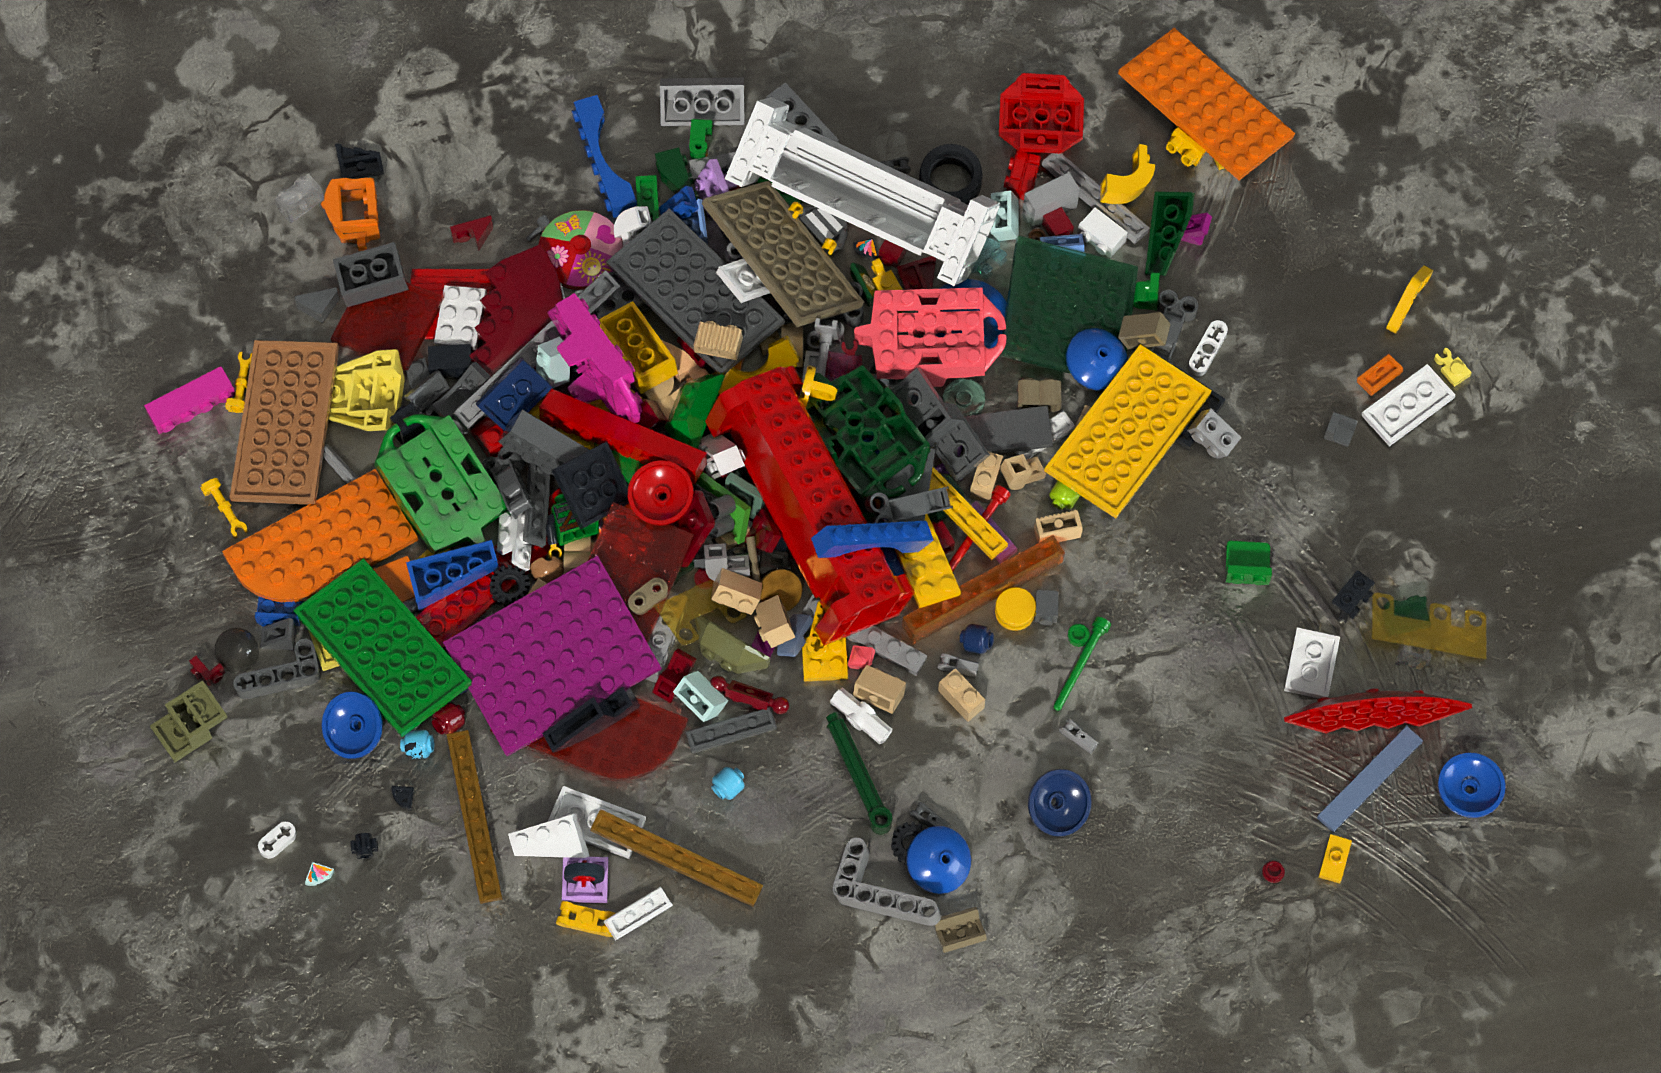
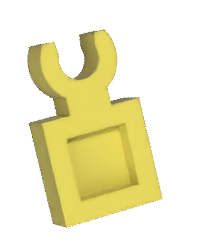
M1448 348L1443 350L1446 358H1441L1438 354L1435 355V362L1444 366L1440 372L1453 387L1471 376L1472 372L1459 357L1454 360L1451 358L1452 354Z

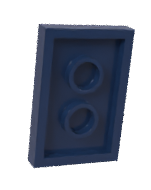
M521 357L476 402V405L500 428L505 430L508 422L521 410L528 413L553 387Z

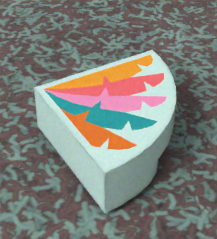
M312 862L305 885L316 886L331 878L334 869Z

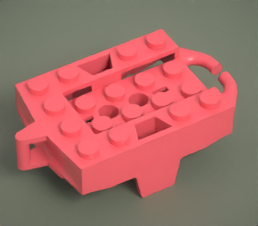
M983 288L875 291L871 324L854 329V337L857 344L872 347L877 379H904L916 368H921L933 387L944 386L947 378L985 376L987 369L1004 350L1007 339L1005 334L998 335L996 346L993 348L984 346L983 320L986 317L994 318L997 322L998 330H1005L1006 322L1002 313L983 294ZM980 309V311L942 312V310ZM897 311H917V313H897ZM962 330V333H951V331ZM898 332H908V335H898ZM918 333L924 335L922 338L914 337ZM944 333L945 336L940 338L936 334ZM937 362H938V364H925V365H923V363H937Z

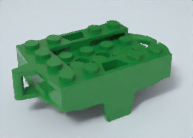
M414 414L404 418L403 421L407 427L411 424L419 423L424 426L425 431L399 448L394 446L393 438L401 430L397 424L389 428L383 437L375 460V466L395 496L396 503L410 525H414L432 554L436 555L466 541L470 545L485 542L482 530L507 511V507L500 491L450 415L439 417ZM425 459L431 464L430 467H427L425 464ZM465 460L470 467V469L468 470V473L470 475H468L462 467V464ZM438 473L441 476V480L434 482L430 479L429 475ZM450 491L453 494V498L445 500L442 498L441 493ZM415 496L421 504L416 514L405 497ZM455 504H457V506L459 507L460 511L457 512V511L455 510V508H454V505H455Z

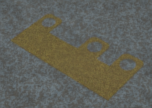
M750 568V576H745V577H748V578H750V579H752V576H751V571H752V570H751V568ZM712 579L654 605L677 640L684 646L699 639L698 633L689 621L717 608L721 610L730 623L746 618L747 614L740 612L739 617L732 618L727 613L729 606L711 600L714 583ZM683 628L691 630L693 633L692 639H682L679 631Z
M1374 593L1372 598V639L1486 659V615L1480 611L1466 610L1465 628L1451 626L1450 607L1432 603L1429 607V621L1394 615V598L1391 595ZM1384 597L1388 599L1390 607L1387 610L1380 609L1377 606L1378 598ZM1436 608H1443L1446 611L1447 617L1445 620H1438L1434 616ZM1470 615H1479L1482 619L1481 626L1475 627L1469 622Z

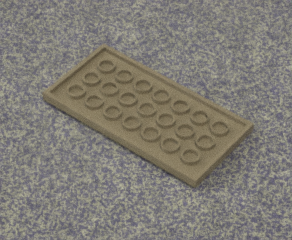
M770 181L704 198L702 202L704 208L796 327L813 323L816 318L823 320L862 307L864 304L862 298L800 219L792 217L794 212L788 211L789 205L778 191L771 186Z

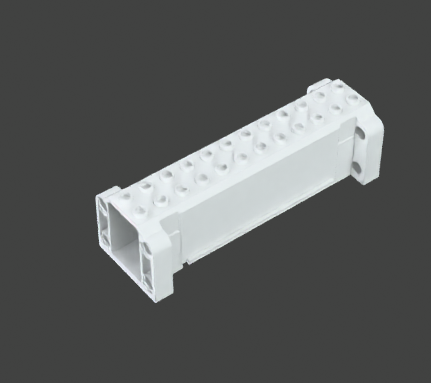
M771 97L756 102L725 177L726 180L743 187L757 182L759 177L762 176L773 182L771 186L920 256L923 252L944 261L937 276L938 279L953 286L967 280L995 222L1000 206L999 202L981 195L971 199L969 205L961 202L960 199L805 127L801 128L786 121L789 105Z

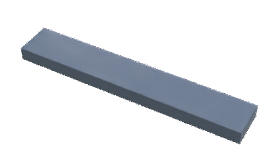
M1406 726L1317 816V819L1334 833L1422 744L1423 740Z

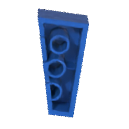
M492 540L406 562L419 611L499 569Z

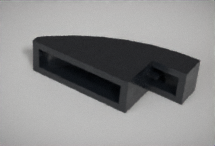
M622 686L607 699L593 696L542 734L552 752L555 753L601 732L641 706L631 688Z

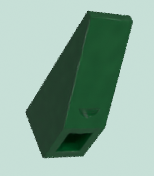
M679 147L655 153V164L661 182L674 194L678 193L685 186L692 187L691 185L694 184L691 172L687 173V159L685 154L681 155ZM694 190V194L697 200L699 199L697 190Z

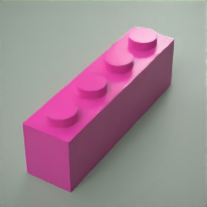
M222 366L144 405L158 434L167 433L173 430L176 425L182 422H189L200 413L209 412L217 404L226 403L228 398L235 396V391Z

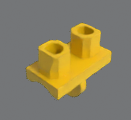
M1178 127L1174 130L1166 146V150L1171 154L1178 151L1182 155V163L1187 167L1192 164L1197 166L1206 153V150Z

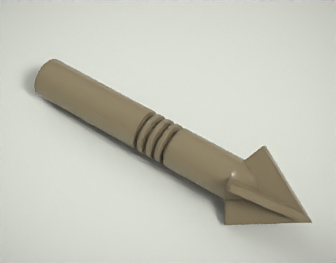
M746 537L749 562L751 563L750 568L752 570L751 576L753 580L761 582L755 537Z

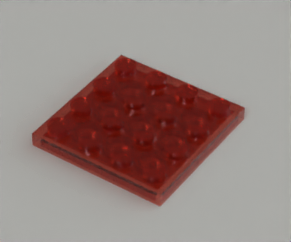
M407 282L408 290L347 307L330 338L331 342L338 343L339 346L364 355L380 350L397 349L402 369L408 371L440 310L444 296Z

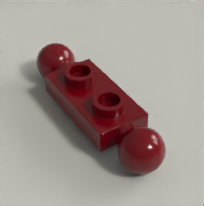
M714 676L710 680L711 685L720 693L725 691V696L731 698L734 702H743L760 710H767L768 707H772L773 711L777 714H784L789 709V702L784 697L773 699V693L732 680L729 684L722 676Z

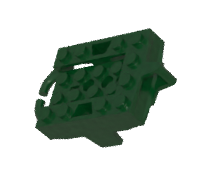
M863 365L833 381L828 380L820 373H815L814 381L835 387L837 394L833 401L812 397L807 403L806 410L846 485L859 501L863 503L869 495L874 493H883L888 499L904 494L906 490L902 485L895 489H887L884 487V483L909 464L914 467V474L907 481L912 487L921 480L924 473L927 457L931 452L930 444L907 417L902 403L889 387L883 388ZM887 407L894 416L886 418L882 413ZM854 421L860 422L858 426H851L850 424ZM866 437L874 438L871 442L863 441ZM838 448L842 452L839 459L834 449Z

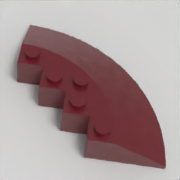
M541 244L505 258L485 272L494 290L481 298L480 302L489 317L474 327L484 345L469 356L473 363L476 361L491 377L551 321L547 311L556 307L555 304L563 300L556 269Z

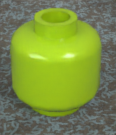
M1058 480L1049 493L1050 498L1053 500L1051 504L1059 510L1064 508L1072 509L1081 496Z

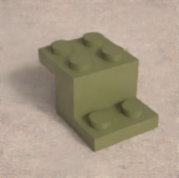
M202 680L166 703L165 706L168 714L151 724L150 728L175 763L211 740L212 736L209 729L228 717Z

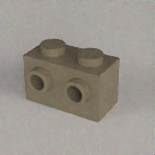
M1161 312L1124 316L1118 338L1127 349H1137L1140 344L1145 348L1166 345L1170 323Z

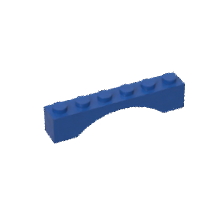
M598 95L575 101L574 110L571 111L574 122H579V136L581 140L586 141L587 145L584 146L588 158H592L591 168L594 176L598 175L600 181L597 182L599 191L606 196V199H604L607 212L611 211L613 218H616L623 211L637 207L631 184L614 173L601 154L599 139L605 118Z
M927 521L826 526L811 538L818 558L837 557L857 550L876 547H890L900 550L901 553H913L921 551L934 540Z

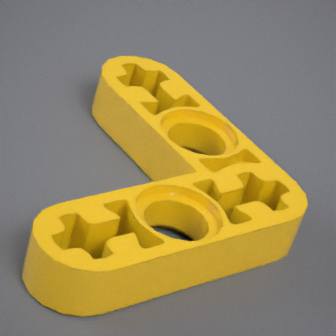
M1423 265L1412 277L1386 327L1387 330L1395 334L1397 333L1415 297L1429 281L1433 273L1432 269Z

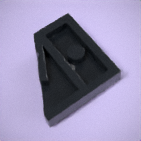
M339 143L335 144L342 178L359 179L384 174L380 152L365 151L358 147L351 149L342 147V144Z

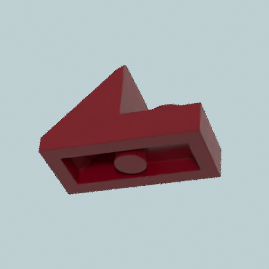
M491 215L450 226L453 243H463L474 238L478 251H480L493 229Z

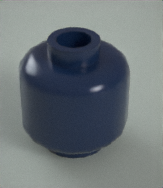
M969 624L965 630L961 631L960 643H963V647L967 652L984 654L993 646L994 634L987 626Z

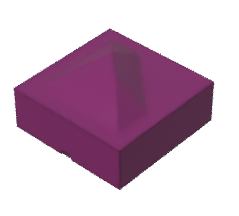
M757 631L751 646L771 659L775 647L771 648L768 641L763 642L759 631Z

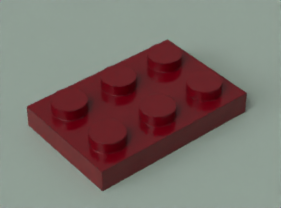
M694 491L693 501L689 510L681 519L673 524L676 525V541L671 543L680 567L689 566L716 524L702 491Z

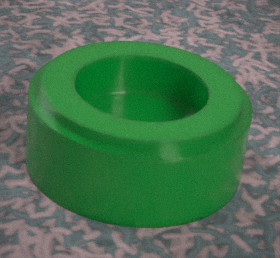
M1083 624L1072 625L1068 630V641L1076 647L1086 645L1090 637L1089 629Z

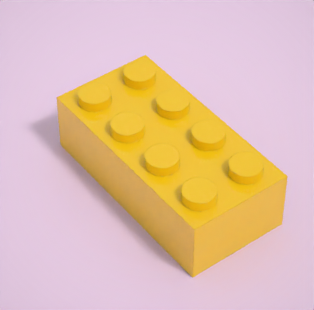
M633 301L598 319L600 328L614 346L618 345L623 353L622 358L625 362L629 360L635 369V372H633L635 382L633 384L640 394L678 374L674 357Z

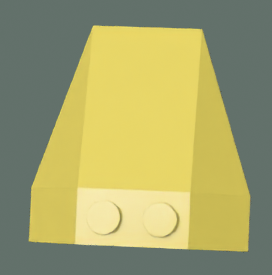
M397 349L375 351L336 367L329 420L365 431L388 430L391 427L390 417L401 407L405 382Z

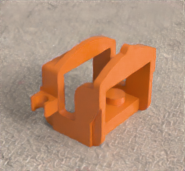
M374 178L332 179L326 188L321 207L325 209L327 217L341 243L357 244L358 251L367 250L366 243L380 238L377 191ZM363 200V203L368 205V211H364L365 219L343 221L342 202Z

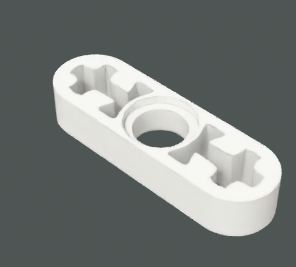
M1213 321L1206 330L1189 361L1188 369L1192 375L1202 376L1207 372L1227 336L1228 327L1223 321ZM1220 328L1221 333L1219 332L1216 339H1213L1214 331ZM1204 344H1211L1214 347V351L1211 353L1204 352L1202 346ZM1200 358H1204L1202 366L1198 369L1195 368V364H1198Z

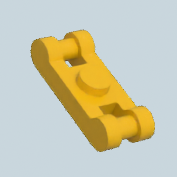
M566 901L561 902V914L557 917V925L613 937L606 925L598 926L599 919L606 920L616 913L583 907ZM570 913L576 914L575 920L569 919Z

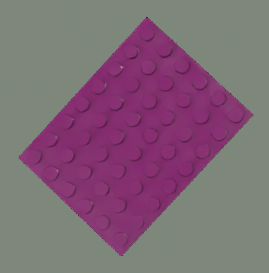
M598 556L443 642L453 661L472 681V685L468 688L507 757L543 737L542 733L593 696L607 699L622 686L630 688L662 670Z

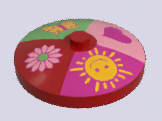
M586 210L571 211L556 217L546 226L539 240V244L548 254L556 269L562 287L572 290H585L605 270L608 273L612 272L606 265V261L623 248L622 238L614 237V224L605 216Z

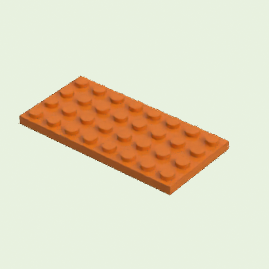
M1176 28L1170 30L1119 69L1118 74L1197 142L1239 181L1293 139L1295 132Z

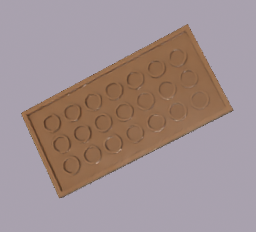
M254 340L230 491V500L232 502L316 505L339 353L338 343Z

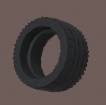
M943 144L942 146H937L923 159L919 172V181L939 189L930 179L931 172L944 164L962 166L971 176L970 184L959 191H941L969 205L971 199L978 197L982 186L983 173L979 159L971 150L961 145Z

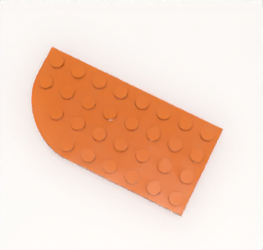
M374 469L316 500V505L309 504L223 550L222 553L239 582L252 593L276 602H300L308 600L363 558L372 566L417 542L418 536L380 475Z

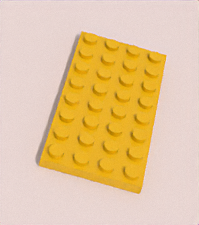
M1140 344L1049 461L1044 472L1106 513L1117 518L1210 396L1212 390Z

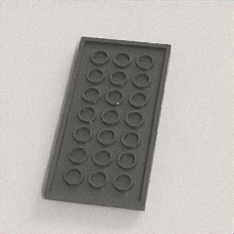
M670 209L606 261V265L693 350L699 322L713 321L720 326L734 325L742 330L743 339L737 360L697 353L717 374L725 375L785 323L784 319L761 296L741 303L716 273L717 269L720 266L726 265V263Z

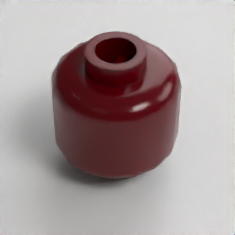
M449 702L433 714L432 725L439 734L455 733L465 724V711L460 705Z

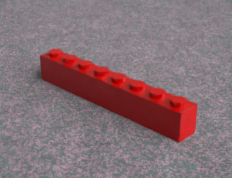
M554 389L548 392L539 406V420L547 425H553L566 433L575 434L585 441H591L599 445L607 442L611 450L620 453L624 457L633 458L643 465L660 460L673 462L687 472L693 484L697 482L707 465V452Z

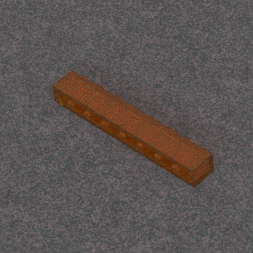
M1054 535L959 586L961 591L959 596L919 608L904 616L902 627L912 643L915 644L997 599L1004 590L1019 587L1061 564L1064 561L1065 552Z

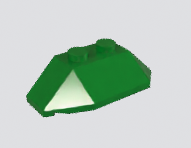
M723 374L702 376L685 383L679 390L665 426L671 438L698 449L707 425L705 420L715 404L725 376Z

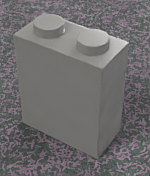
M1070 172L1025 193L1022 217L1026 223H1030L1033 229L1042 225L1043 215L1062 207L1064 212L1067 213L1077 208L1080 189Z

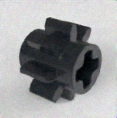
M371 833L356 834L355 840L350 841L352 854H356L357 859H370L373 857V852H378L377 838H372Z

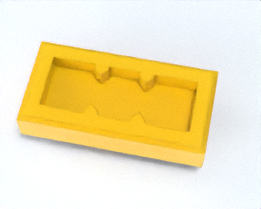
M1330 834L1318 878L1341 883L1352 840Z

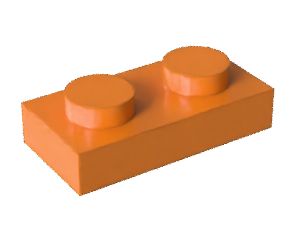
M1388 354L1357 378V383L1372 396L1403 372V367Z

